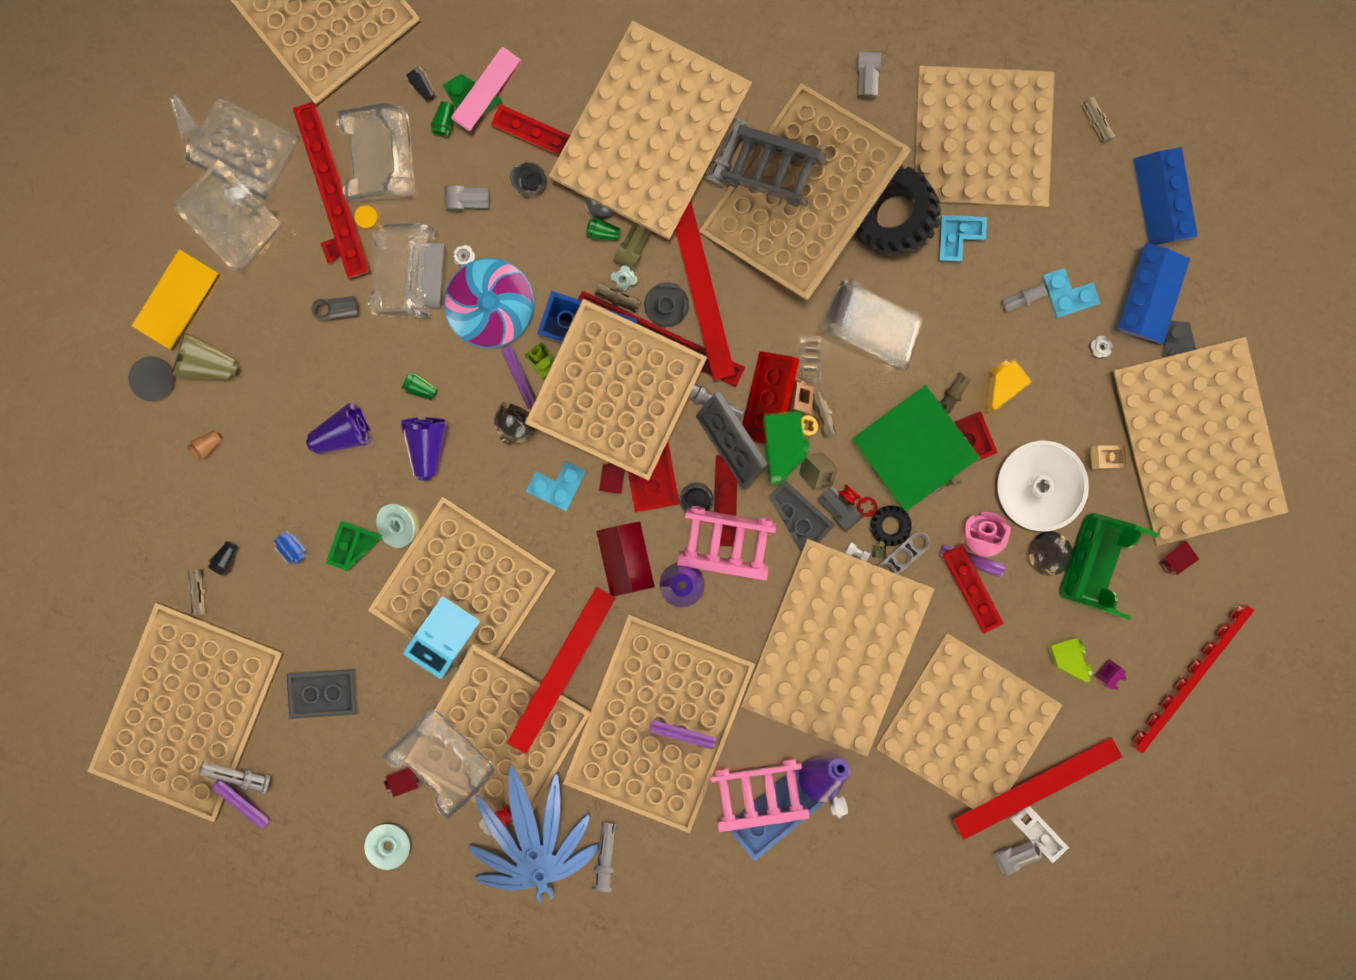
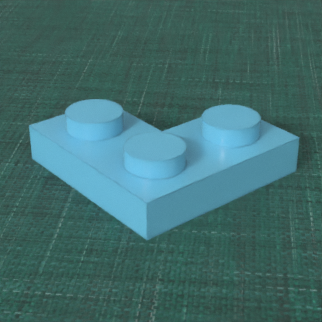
M942 215L939 261L962 262L963 240L985 241L987 217Z
M1065 268L1042 276L1056 318L1101 304L1094 283L1072 289Z
M565 461L556 481L535 471L526 492L567 511L586 470Z

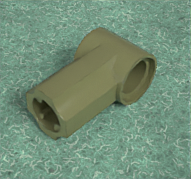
M633 222L624 242L618 247L613 261L622 266L627 265L633 271L640 259L641 250L651 230Z

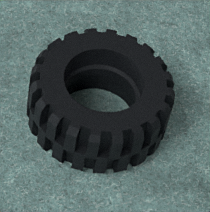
M901 165L856 231L866 244H869L876 252L881 251L882 254L888 256L891 255V252L895 256H903L904 251L911 254L915 252V247L920 246L922 248L926 245L925 240L927 238L932 239L934 236L933 228H938L940 223L937 217L941 215V208L938 205L940 203L939 198L924 175L920 172L917 173L914 168L909 166L904 169ZM897 194H907L914 198L913 212L904 223L895 227H883L878 224V210L885 200Z

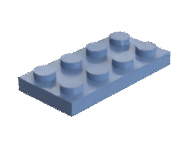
M795 770L800 805L802 804L803 808H808L810 816L824 802H815L807 794L803 793L799 784V772ZM785 775L774 785L777 807L780 808V812L789 810V806H791L787 775ZM766 792L754 801V808L758 815L767 814L768 802ZM745 809L744 811H742V812H741L738 816H736L735 818L744 817V813H746V809ZM805 819L730 830V833L750 857L756 861Z

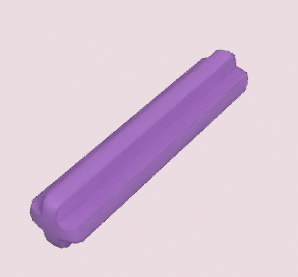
M505 347L501 350V353L527 408L531 409L536 396L513 347Z
M944 544L940 555L943 557L942 553L954 547ZM967 552L976 569L999 577L1003 576L1006 569L1005 565Z
M652 720L649 731L709 749H713L716 738L656 720Z
M215 781L212 789L258 828L263 829L267 825L268 819L223 781Z

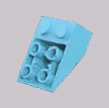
M442 596L403 652V655L442 679L480 621Z

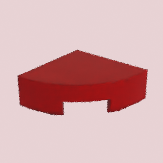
M335 238L321 243L328 265L334 263L340 255Z

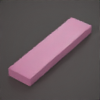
M501 47L451 119L470 132L521 59L504 47Z

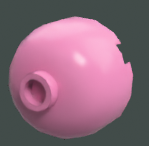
M981 512L980 516L974 517L975 514L970 516L966 521L964 533L967 546L980 556L989 557L1001 553L1007 546L1011 528L1010 525L1006 524V519L993 512Z

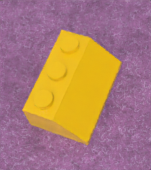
M1006 360L991 371L993 376L988 381L986 412L990 413L996 410L1031 382L1015 360L1010 363Z

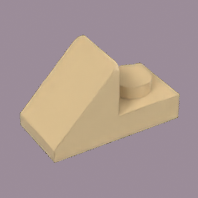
M1125 445L1091 446V469L1126 468Z

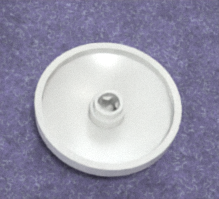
M1035 441L1017 448L1006 458L998 474L997 493L1002 508L1015 523L1029 530L1052 531L1066 526L1080 514L1088 497L1089 482L1083 463L1073 451L1056 442Z

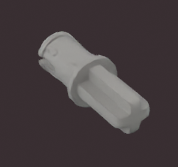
M1040 283L1025 291L1022 289L1020 293L1002 301L1003 307L1006 312H1010L1024 305L1030 306L1031 302L1048 296L1044 284Z

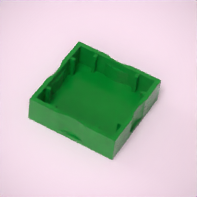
M924 385L852 438L905 512L912 509L953 477H956L981 459L928 385Z

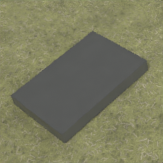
M355 669L286 674L289 719L358 714Z

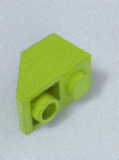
M541 342L524 356L544 381L555 358L544 343Z
M1072 637L1049 644L1055 667L1083 682L1091 681L1089 676L1092 675V670L1089 662L1085 663L1083 654L1086 651L1082 640L1078 641L1077 637Z

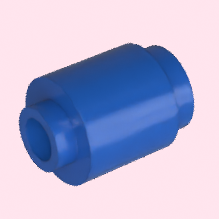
M288 531L283 532L273 541L276 545L275 549L288 564L293 562L296 565L305 558L303 553L306 549Z

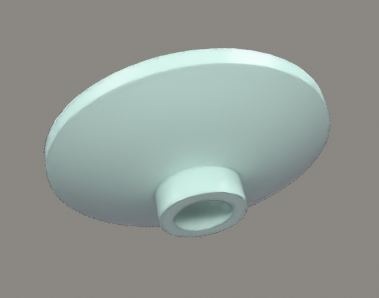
M388 504L379 510L376 526L378 533L382 535L383 541L394 548L407 546L412 541L415 533L414 522L409 512L397 504Z
M392 824L379 825L371 830L366 837L364 845L365 854L370 863L377 868L384 870L397 868L405 862L409 855L410 842L408 836L398 826ZM385 842H390L392 844L391 850H386L384 848Z

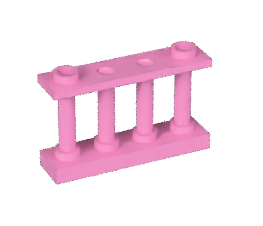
M700 506L687 508L685 518L692 519L687 549L679 551L677 565L767 581L768 566L763 563L768 532L775 533L776 523L772 522L769 518L761 517L759 520L705 511V508ZM701 520L714 522L710 550L706 555L697 554L698 552L696 551ZM723 524L737 526L732 556L729 559L720 558V555H718ZM746 528L759 530L754 561H751V563L743 562L740 558Z
M796 759L782 761L783 765L734 773H728V769L715 771V775L711 776V782L718 781L723 809L722 820L717 821L719 832L809 819L808 808H803V805H800L795 770L802 769L801 763H796ZM786 771L791 806H789V810L780 812V808L777 807L772 773ZM750 776H764L768 802L767 814L758 815V812L755 811ZM741 778L746 809L744 817L735 818V815H732L727 781L729 779Z

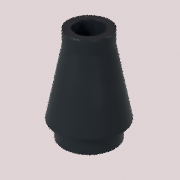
M418 66L405 75L408 80L406 82L424 101L435 94L425 69L422 70Z
M226 541L209 560L208 568L224 576L226 572H229L237 547Z

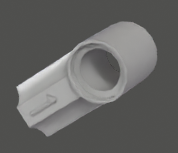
M858 52V96H878V78L881 71L880 52Z
M455 185L445 186L444 209L456 211L464 210L465 208H489V189L465 188L464 186Z
M1035 840L1014 848H1005L993 855L1003 876L1010 875L1021 869L1022 866L1042 858L1040 846Z

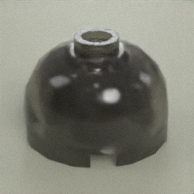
M502 402L494 416V427L500 435V440L511 445L512 443L523 444L532 439L538 429L525 424L529 412L511 403L507 407L505 402Z
M1054 531L1042 532L1036 535L1029 543L1027 549L1030 566L1037 573L1045 576H1055L1064 572L1071 564L1073 557L1070 542L1062 534Z

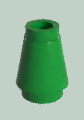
M445 101L440 103L430 124L431 133L447 137L449 132L452 131L451 117L453 116V104Z
M597 217L589 219L586 236L598 240H618L620 234L619 227Z
M410 372L401 387L406 390L405 393L429 400L432 399L437 389L418 374Z

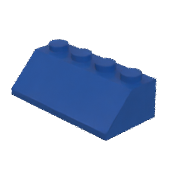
M1182 147L1133 158L1148 243L1163 245L1192 240L1198 237Z
M1145 242L1118 329L1121 333L1164 345L1190 262L1189 257L1171 249Z
M551 291L537 335L562 344L581 300ZM611 311L637 324L638 319Z

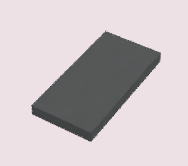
M718 391L712 395L696 417L741 487L747 489L769 465L722 393Z

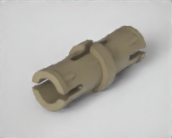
M1091 97L1082 102L1081 105L1090 119L1089 123L1091 126H1094L1101 142L1104 143L1115 137L1106 120V114L1102 113L1095 98Z
M601 281L594 294L613 302L612 304L615 306L618 304L635 313L642 300L623 292L624 289H616Z
M959 372L950 389H946V395L941 401L948 415L956 402L962 399V393L972 381V379L967 376L965 377L961 372Z
M823 391L814 393L812 403L816 413L814 417L818 419L823 437L826 438L837 434L831 417L832 411L828 409Z
M202 569L187 571L189 582L187 596L190 595L191 616L206 614L203 595L206 592L202 584Z

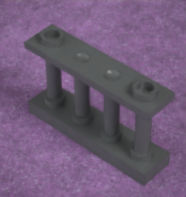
M740 125L737 134L741 137L743 146L732 173L724 170L720 172V175L725 179V183L731 187L738 188L739 185L784 199L786 203L795 207H799V204L807 207L809 202L801 193L812 166L816 165V163L824 165L827 156L822 149ZM755 144L760 145L764 150L752 179L740 176L751 148ZM776 150L782 152L784 157L771 186L760 181L771 154L775 153ZM799 157L803 159L804 164L793 191L781 189L792 159Z

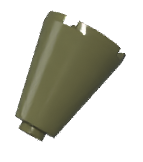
M184 333L172 376L228 380L229 377H234L237 364H234V358L191 334Z

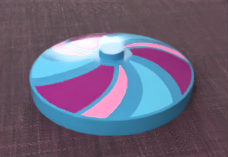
M483 258L464 265L453 275L445 291L444 310L449 325L462 340L479 348L494 349L513 343L526 331L534 314V294L528 279L517 267L501 259Z

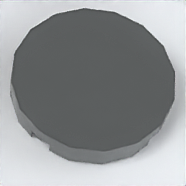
M670 282L659 283L652 287L646 295L644 301L645 312L649 320L655 325L664 328L674 327L687 316L689 309L688 297L685 291L676 284Z
M153 356L141 358L130 369L128 377L129 386L133 393L142 400L151 402L161 400L170 393L174 385L173 370L161 358Z

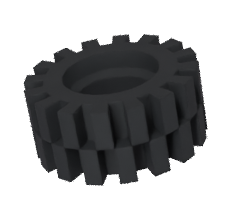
M895 505L884 506L877 510L871 519V533L878 542L882 541L887 546L899 545L910 536L912 531L910 515L901 507ZM887 517H895L900 523L898 532L893 535L887 534L883 530L882 524Z

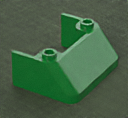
M801 411L764 415L767 445L764 444L766 462L769 465L767 467L769 487L779 486L806 458L807 453H810L809 439H804Z
M1090 513L1084 519L1061 586L1062 596L1073 602L1130 620V615L1115 610L1118 597L1115 592L1108 590L1122 547L1130 549L1136 546L1141 534L1158 538L1159 534L1137 524L1097 513Z

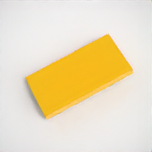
M179 249L135 319L132 327L172 350L219 273Z

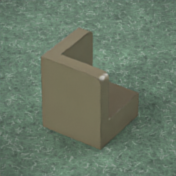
M823 453L806 455L801 466L800 476L814 489L833 486L838 467Z

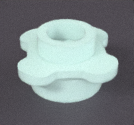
M623 265L621 269L611 274V280L617 283L618 289H624L623 291H626L628 286L637 283V277L634 276L633 271L627 265Z

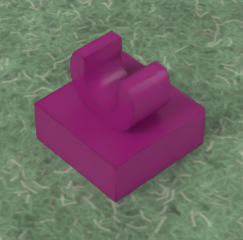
M1110 659L1095 675L1099 681L1110 689L1114 688L1115 690L1119 689L1116 684L1120 679L1124 681L1127 679L1125 676L1126 671Z

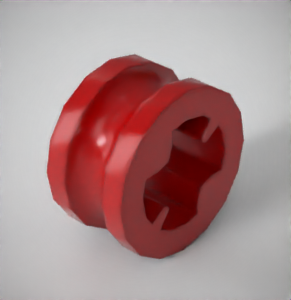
M846 484L844 485V490L838 492L853 506L855 505V500L861 498Z
M871 497L861 498L857 503V510L864 517L873 516L877 511V503ZM867 500L871 501L870 505H873V510L864 513V509H861V504H865Z
M503 805L502 810H497L495 814L502 824L508 828L510 827L509 824L513 822L512 814Z

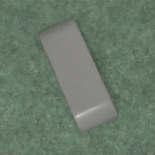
M421 242L417 306L441 307L445 243Z
M922 532L911 534L877 566H888L892 572L900 574L927 550L930 544L929 537ZM916 536L923 537L925 541L924 546L920 549L913 545V539ZM899 551H905L908 555V560L904 564H900L896 560V554Z

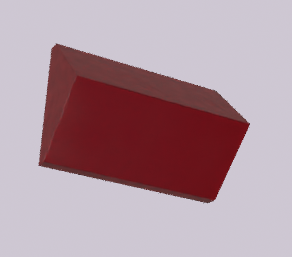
M640 521L596 531L610 595L618 596L655 587Z

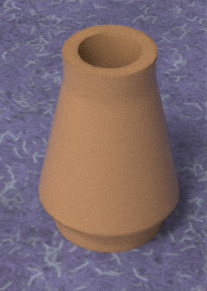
M213 430L190 441L191 444L187 448L197 461L201 458L204 460L222 440Z

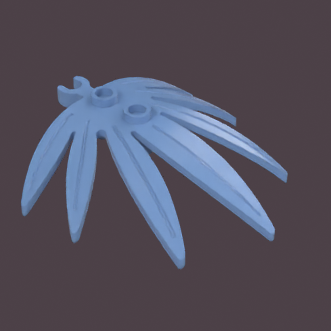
M510 765V807L515 831L522 850H519L513 837L493 810L479 795H476L475 799L489 831L500 847L517 865H513L489 851L469 845V850L479 860L489 867L507 874L475 875V879L484 885L501 890H523L537 886V901L542 902L541 894L543 892H547L551 900L553 899V890L547 883L564 879L581 869L598 851L599 843L581 850L564 862L575 850L584 835L590 819V815L586 814L567 835L555 855L552 854L560 821L558 774H554L545 808L543 844L541 845L529 798L514 766Z

